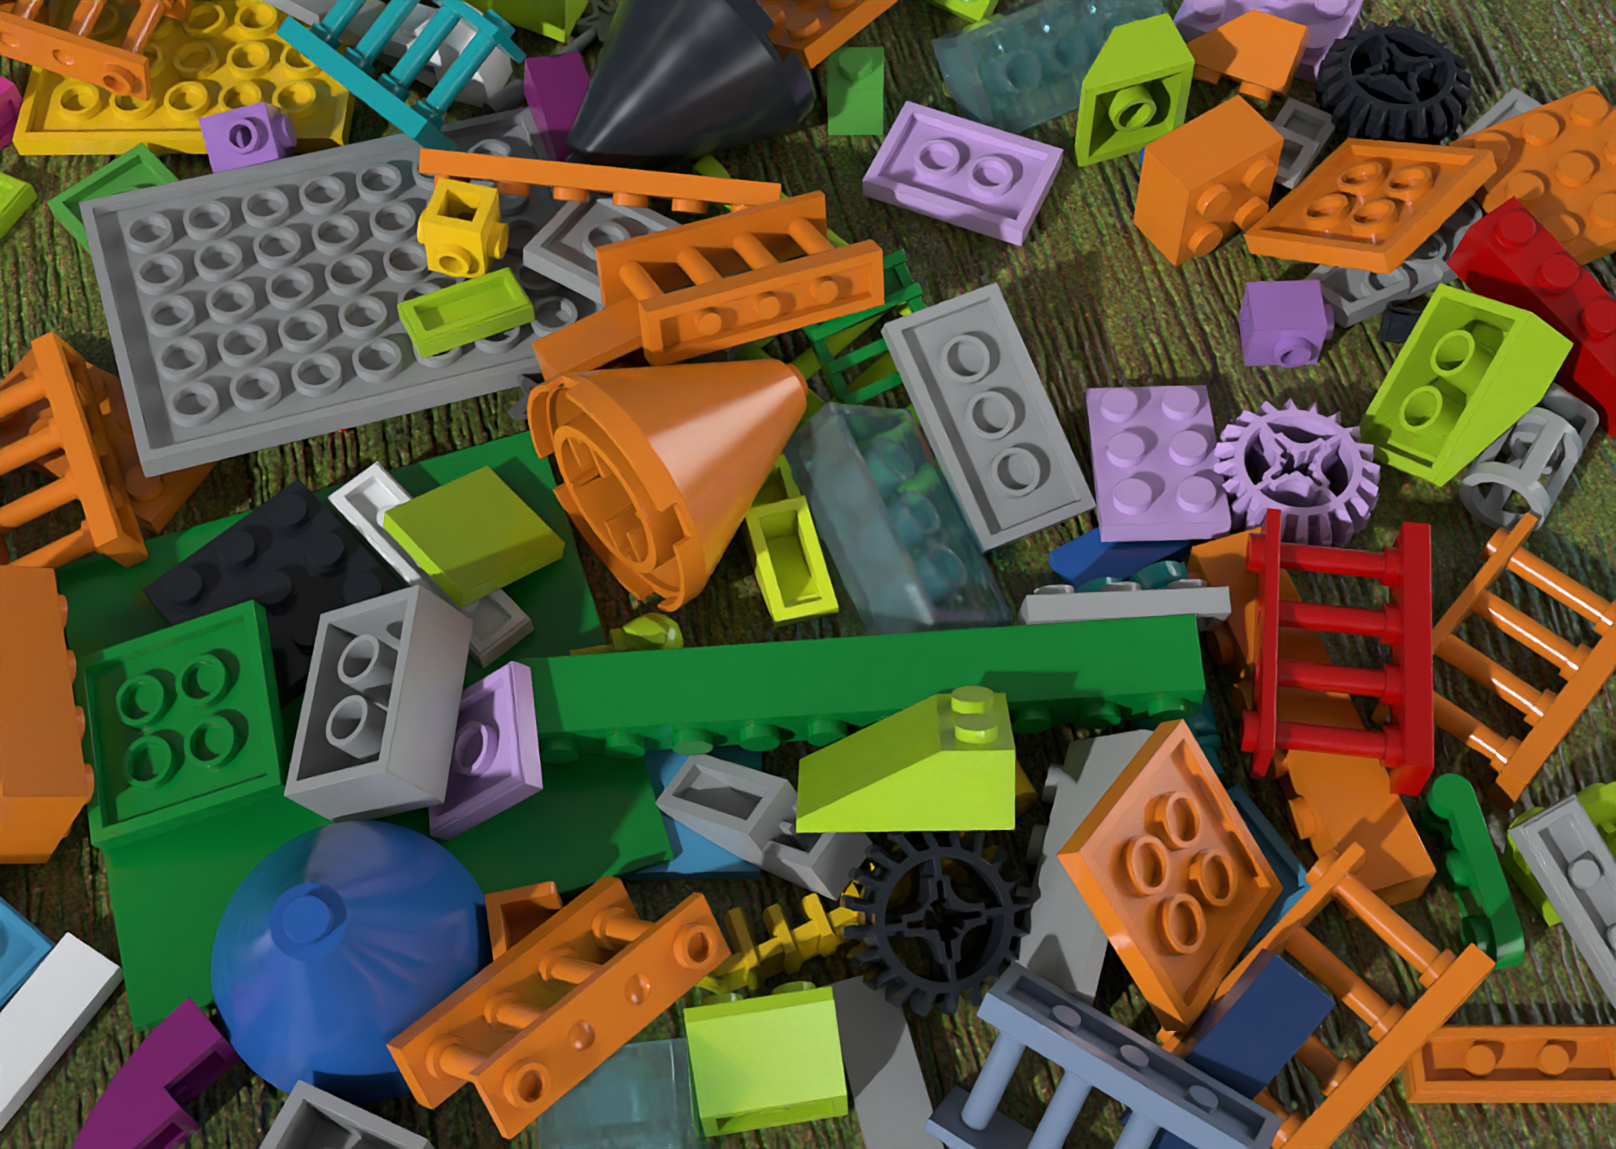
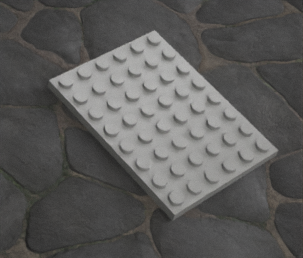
M529 106L444 124L440 129L444 135L457 145L454 149L456 152L551 161ZM405 133L78 202L135 443L145 477L169 473L518 387L517 377L521 374L537 382L544 377L531 343L606 308L523 265V248L568 201L553 199L554 188L530 186L529 197L498 194L501 223H506L509 226V241L503 259L495 258L490 273L509 266L511 267L534 307L535 321L421 359L399 318L397 304L472 278L452 277L441 272L428 270L425 245L418 242L417 229L420 215L423 209L427 208L435 189V176L418 173L420 148L423 147ZM475 180L470 182L471 184L494 188V182Z

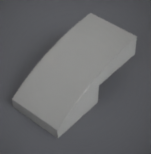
M1289 97L1273 122L1267 121L1284 137L1278 163V173L1274 182L1294 189L1306 177L1336 135V126L1331 123V114Z

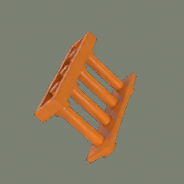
M17 0L10 13L0 10V55L103 87L117 95H129L148 101L151 95L148 57L142 56L161 16L166 15L187 22L194 9V0H119L140 7L119 48L88 39L107 0H80L64 31L33 21L44 0Z
M821 190L595 247L602 303L605 307H608L631 295L636 297L638 300L644 357L651 366L668 365L885 305L883 249L872 239L835 248L827 240L825 194ZM804 254H808V255H809V256H805V257H802V258L790 260V261L783 262V263H779V262H778V261H782V260H785V259L797 257V256L804 255ZM748 269H752V270H753V271L741 273V274L734 275V276H730V277H726V278H722V277H721V276L729 275V274H732V273H736V272H740V271H744V270H748ZM691 284H695V285H696V286L688 287V288H685V289L673 291V292H670V293H666V294L664 293V291H668V290L680 288V287H683V286H687V285H691Z
M53 331L30 341L38 366L33 368V376L0 391V419L45 397L50 402L54 416L48 419V426L0 449V477L61 447L65 450L70 467L65 469L64 477L0 507V565L54 568L55 570L92 551L99 555L106 554L126 569L149 559L84 357ZM75 499L81 501L86 519L81 522V529L10 563L2 538L3 534Z
M1526 512L1511 532L1502 526L1495 532L1479 556V559L1486 562L1485 565L1432 629L1433 661L1438 656L1525 713L1526 717L1523 721L1533 727L1523 742L1512 734L1506 739L1433 690L1434 723L1491 761L1488 768L1497 773L1498 776L1485 797L1507 812L1510 811L1616 669V598L1610 603L1523 548L1538 520L1537 517ZM1509 569L1596 624L1593 631L1601 635L1602 638L1593 649L1584 643L1576 647L1490 592V590L1504 572ZM1474 612L1561 668L1562 670L1558 675L1567 680L1568 683L1558 695L1548 688L1542 693L1456 637V632ZM1378 702L1371 719L1382 726L1389 718V705H1383Z
M1356 841L1342 855L1334 848H1331L1316 862L1304 878L1312 887L1224 979L1197 1017L1198 1019L1210 1003L1214 1006L1219 1004L1263 948L1278 955L1284 950L1289 952L1372 1028L1368 1035L1378 1044L1358 1065L1349 1056L1341 1060L1313 1033L1293 1055L1322 1082L1318 1089L1327 1097L1308 1119L1298 1110L1291 1115L1264 1088L1252 1100L1284 1119L1271 1144L1273 1149H1328L1490 975L1496 964L1473 943L1459 957L1448 948L1443 952L1439 951L1360 882L1354 875L1365 865L1366 850ZM1334 897L1422 974L1418 981L1428 990L1409 1010L1405 1009L1399 1002L1391 1006L1305 929ZM1162 1027L1156 1037L1163 1043L1161 1048L1171 1053L1188 1030L1165 1031Z
M603 876L389 1041L386 1046L419 1105L433 1110L468 1081L472 1082L476 1086L502 1137L511 1140L732 955L703 893L693 892L655 923L639 918L620 878Z

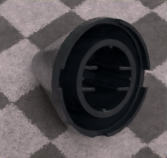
M620 0L565 142V146L570 153L565 162L648 171L664 169L793 129L813 110V90L795 52L791 51L781 60L774 44L766 34L775 25V22L757 0Z

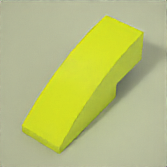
M789 454L780 455L740 524L749 558L775 628L838 613L839 611L805 495L801 496Z

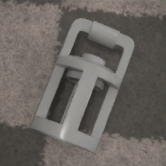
M1552 381L1539 402L1549 410L1535 406L1476 457L1459 486L1460 499L1466 509L1480 522L1496 530L1502 526L1511 532L1525 515L1501 510L1513 489L1521 494L1529 503L1531 509L1528 513L1538 518L1532 532L1541 527L1599 423V416L1592 407L1554 381ZM1499 450L1507 456L1503 463L1493 462ZM1541 473L1550 474L1544 486L1537 481ZM1492 482L1483 497L1478 489V484Z

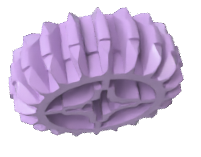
M1291 397L1283 404L1282 410L1279 411L1267 401L1258 408L1257 415L1243 410L1241 416L1237 418L1235 425L1227 424L1220 434L1219 442L1212 449L1215 450L1214 455L1220 457V462L1213 466V473L1223 474L1224 483L1218 488L1220 491H1226L1232 521L1230 531L1242 528L1247 531L1261 527L1268 508L1281 509L1280 542L1330 547L1332 543L1343 548L1345 544L1350 542L1353 533H1360L1361 529L1365 528L1371 515L1370 511L1374 510L1379 498V487L1377 485L1381 476L1380 466L1372 463L1375 456L1373 452L1374 445L1359 443L1361 439L1360 426L1341 427L1340 411L1330 417L1320 415L1316 401L1307 408V411L1298 410ZM1250 461L1259 468L1257 475L1262 481L1257 485L1252 483L1246 472L1245 466ZM1329 472L1338 484L1340 490L1338 497L1328 489L1330 482L1324 475Z

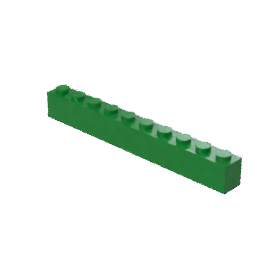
M1196 614L520 659V664L526 665L531 669L540 761L550 764L571 763L578 759V755L605 754L613 759L630 760L642 757L645 751L672 749L675 753L681 755H702L710 752L713 746L740 745L743 749L750 751H767L777 748L780 742L806 740L814 746L826 747L935 694H951L953 690L964 686H980L992 690L993 693H1005L1012 730L1023 734L1040 733L1050 729L1053 724L1080 723L1082 727L1087 729H1106L1118 725L1121 720L1149 718L1151 723L1158 725L1161 722L1184 719L1185 721L1192 715H1199L1206 690Z

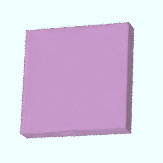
M511 661L462 691L444 803L428 806L430 836L449 841L543 789L530 667Z

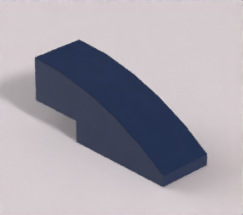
M1262 948L1219 1004L1214 1006L1210 1003L1171 1054L1252 1101L1304 1044L1336 1005V1002L1278 954ZM1127 1107L1118 1119L1124 1126L1132 1113L1131 1108ZM1163 1127L1159 1128L1150 1145L1152 1149H1198Z

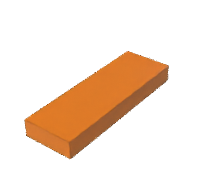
M1616 1024L1442 1025L1402 1068L1406 1103H1616Z

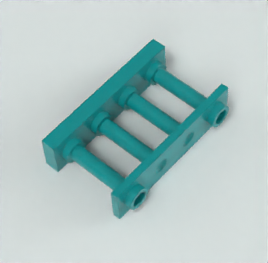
M338 0L322 22L318 24L314 21L309 29L289 15L276 31V34L421 147L445 151H454L457 145L440 131L446 122L442 119V116L495 47L519 64L527 56L510 39L516 30L507 21L489 8L483 15H480L461 0H431L440 6L439 10L390 74L387 76L382 73L377 81L370 77L376 69L371 64L421 0H391L353 50L348 47L342 55L336 51L341 45L338 38L367 0ZM461 21L475 31V36L425 101L422 103L420 100H417L412 108L404 102L410 96L406 90L458 22Z

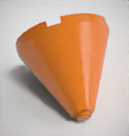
M775 358L561 372L539 384L530 392L527 402V417L530 434L538 458L543 459L554 452L564 483L554 488L553 491L584 542L610 574L632 595L642 601L656 592L666 598L657 604L659 610L673 612L697 597L704 589L807 408L806 396L809 390L804 376L794 365L785 364Z

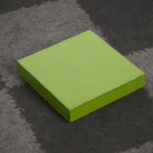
M488 466L402 503L384 513L383 527L460 608L561 559L565 542Z

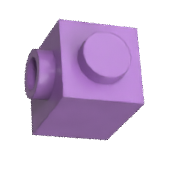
M266 102L198 119L213 174L293 157L291 148L297 145L296 133L289 116L286 113L282 114L279 107Z
M1320 280L1247 282L1238 316L1245 366L1279 365L1285 368H1293L1305 364H1317L1324 340H1331L1334 332L1333 307L1331 304H1323Z

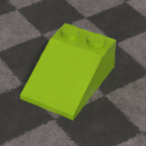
M1439 283L1358 426H1360L1361 434L1359 443L1374 445L1375 460L1441 488L1542 400L1574 343L1531 311Z
M964 686L953 690L951 694H935L799 760L796 833L1015 830L1016 749L1006 694L993 693L992 690L980 686Z

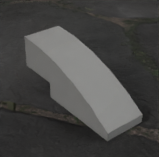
M705 754L690 755L655 802L661 811L736 856L793 884L837 901L851 880L848 877L849 871L853 867H860L866 858L865 849L870 844H873L865 832L796 833L798 793L788 780Z

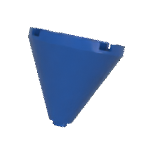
M348 821L322 826L289 840L268 854L241 882L231 897L216 932L212 950L211 985L215 1008L228 1040L253 1071L270 1084L289 1094L292 1092L298 1079L355 1106L376 1103L394 1097L401 1098L411 1094L412 1092L386 1044L494 961L485 897L468 870L452 853L436 841L407 827L377 821Z

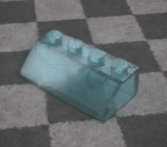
M1029 0L931 40L948 92L967 119L1016 135L1079 108L1082 81L1115 26L1164 14L1165 10L1162 0Z
M828 402L790 437L783 449V453L791 468L792 478L801 489L802 494L805 495L808 507L816 521L817 532L830 551L841 575L842 585L851 596L865 626L867 636L1004 627L1014 621L910 410Z

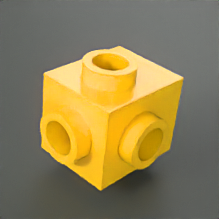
M439 177L428 206L423 209L420 215L417 229L418 242L425 245L428 270L441 272L452 277L473 279L490 273L495 258L503 259L509 241V226L506 223H501L497 188Z

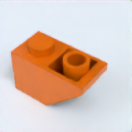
M1252 9L1186 43L1195 59L1192 78L1215 86L1218 85L1220 77L1241 83L1238 93L1266 103H1270L1273 94L1287 98L1311 33L1305 25Z

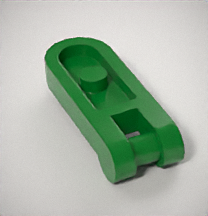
M1455 773L1443 774L1434 781L1428 796L1419 807L1417 823L1427 835L1437 838L1441 850L1438 865L1442 883L1448 893L1456 894L1463 915L1460 922L1463 946L1466 949L1473 943L1496 963L1492 971L1518 967L1522 965L1525 953L1523 931L1474 789L1463 776Z

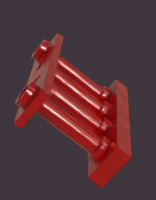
M1268 508L1260 533H1249L1245 554V571L1256 573L1252 711L1243 710L1239 729V751L1250 752L1249 778L1264 779L1275 748L1379 759L1381 767L1390 768L1391 794L1419 796L1434 769L1430 524L1403 521L1393 546H1384L1381 552L1280 542L1281 509ZM1280 569L1378 578L1379 585L1389 586V604H1383L1382 609L1377 610L1279 600ZM1278 627L1379 637L1380 644L1389 645V664L1384 663L1382 669L1379 670L1277 659ZM1277 686L1379 697L1380 704L1389 705L1390 725H1384L1382 731L1276 720Z

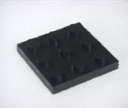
M298 478L142 591L170 626L252 599L263 606L267 617L280 709H283L305 692L320 615L399 591L402 588Z

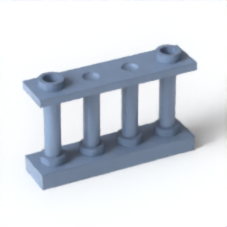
M1013 961L987 991L976 1015L995 1026L999 1034L971 1093L955 1085L928 1118L923 1130L944 1142L949 1149H1061L1092 1086H1095L1132 1110L1113 1149H1149L1160 1127H1163L1198 1149H1269L1284 1119ZM1026 1046L1060 1065L1065 1070L1035 1133L996 1110Z

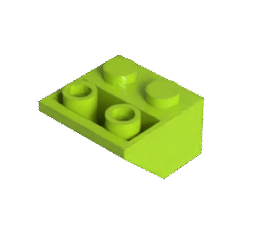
M791 982L776 987L772 991V995L743 999V996L737 993H720L705 997L699 1002L698 1007L683 1009L699 1115L705 1137L848 1115L847 1090L832 986L816 988V985L812 982Z

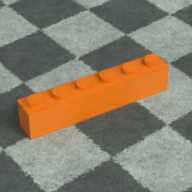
M1262 526L1192 546L1186 569L1188 579L1205 580L1207 587H1229L1231 614L1217 631H1206V641L1212 659L1218 666L1225 665L1233 682L1232 698L1240 718L1243 710L1252 711L1256 573L1245 571V554L1249 533H1260ZM1280 569L1279 600L1302 602L1287 570ZM1278 627L1277 659L1334 665L1317 630ZM1277 686L1276 720L1366 730L1349 694ZM1275 748L1266 774L1271 780H1279L1287 797L1286 814L1291 829L1298 839L1307 840L1316 862L1331 848H1334L1342 855L1356 841L1366 850L1365 865L1354 876L1390 907L1421 897L1436 873V869L1399 795L1390 793V777L1385 767L1380 766L1379 759ZM1335 897L1331 900H1335L1344 921L1356 917Z

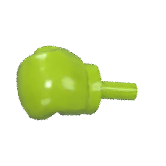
M648 613L622 626V628L610 629L608 634L609 644L569 650V655L684 648V640L678 623L666 614Z

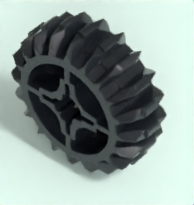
M1392 18L1386 27H1380L1370 20L1363 31L1350 27L1347 35L1344 38L1335 39L1333 45L1329 48L1325 59L1320 63L1317 74L1316 102L1320 103V110L1332 115L1331 123L1336 126V134L1348 133V138L1439 145L1444 137L1452 136L1453 132L1458 128L1462 116H1465L1470 103V98L1468 97L1472 87V74L1466 71L1467 57L1455 54L1454 42H1438L1437 30L1425 34L1417 31L1416 22L1409 28L1398 27Z
M968 830L962 837L961 831H937L936 833L935 831H912V840L904 831L887 832V841L891 854L878 845L870 844L864 852L867 859L875 867L872 872L853 867L848 873V877L853 882L863 886L860 897L848 894L842 895L840 898L841 907L858 911L857 921L845 922L840 925V935L847 939H862V943L851 949L847 954L849 963L856 967L872 963L865 972L863 984L874 991L887 984L885 990V1001L887 1003L900 1007L910 997L911 1010L919 1015H927L932 1009L934 1002L940 1012L946 1015L956 1014L959 1006V994L968 1004L975 1007L981 1005L983 1002V991L980 982L983 981L992 987L1002 975L997 969L1001 961L1004 960L1011 965L1012 961L1019 960L1016 952L1009 949L1012 937L1022 938L1030 934L1024 925L1014 923V913L1024 912L1032 904L1029 898L1010 895L1009 892L1020 883L1023 875L1017 869L1009 868L999 871L1005 861L1007 852L1002 846L996 845L983 851L985 833L980 830ZM940 858H948L960 865L975 882L981 898H958L953 892L950 876L942 874ZM915 866L916 873L910 875L911 887L907 900L898 907L886 910L893 888L900 878ZM931 903L960 911L945 914L943 924L936 922L940 928L939 930L911 922L923 920L926 910L935 912L930 906ZM982 925L979 937L972 950L961 962L955 965V962L961 960L960 947L964 935L971 928ZM897 934L904 937L913 936L918 942L921 957L929 961L930 974L920 975L909 971L895 956L887 936Z

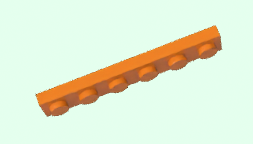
M420 148L418 173L435 176L434 188L440 177L470 183L471 180L494 182V188L498 189V194L529 197L530 186L554 188L553 199L589 203V192L613 194L612 205L633 208H648L649 198L672 200L671 211L707 214L708 203L730 205L731 212L778 201L781 194V184L425 148Z

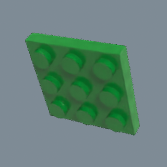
M252 599L76 658L75 701L76 706L83 708L85 715V731L81 742L84 764H90L94 773L93 796L90 803L87 804L91 845L108 851L285 793L290 767L265 608Z

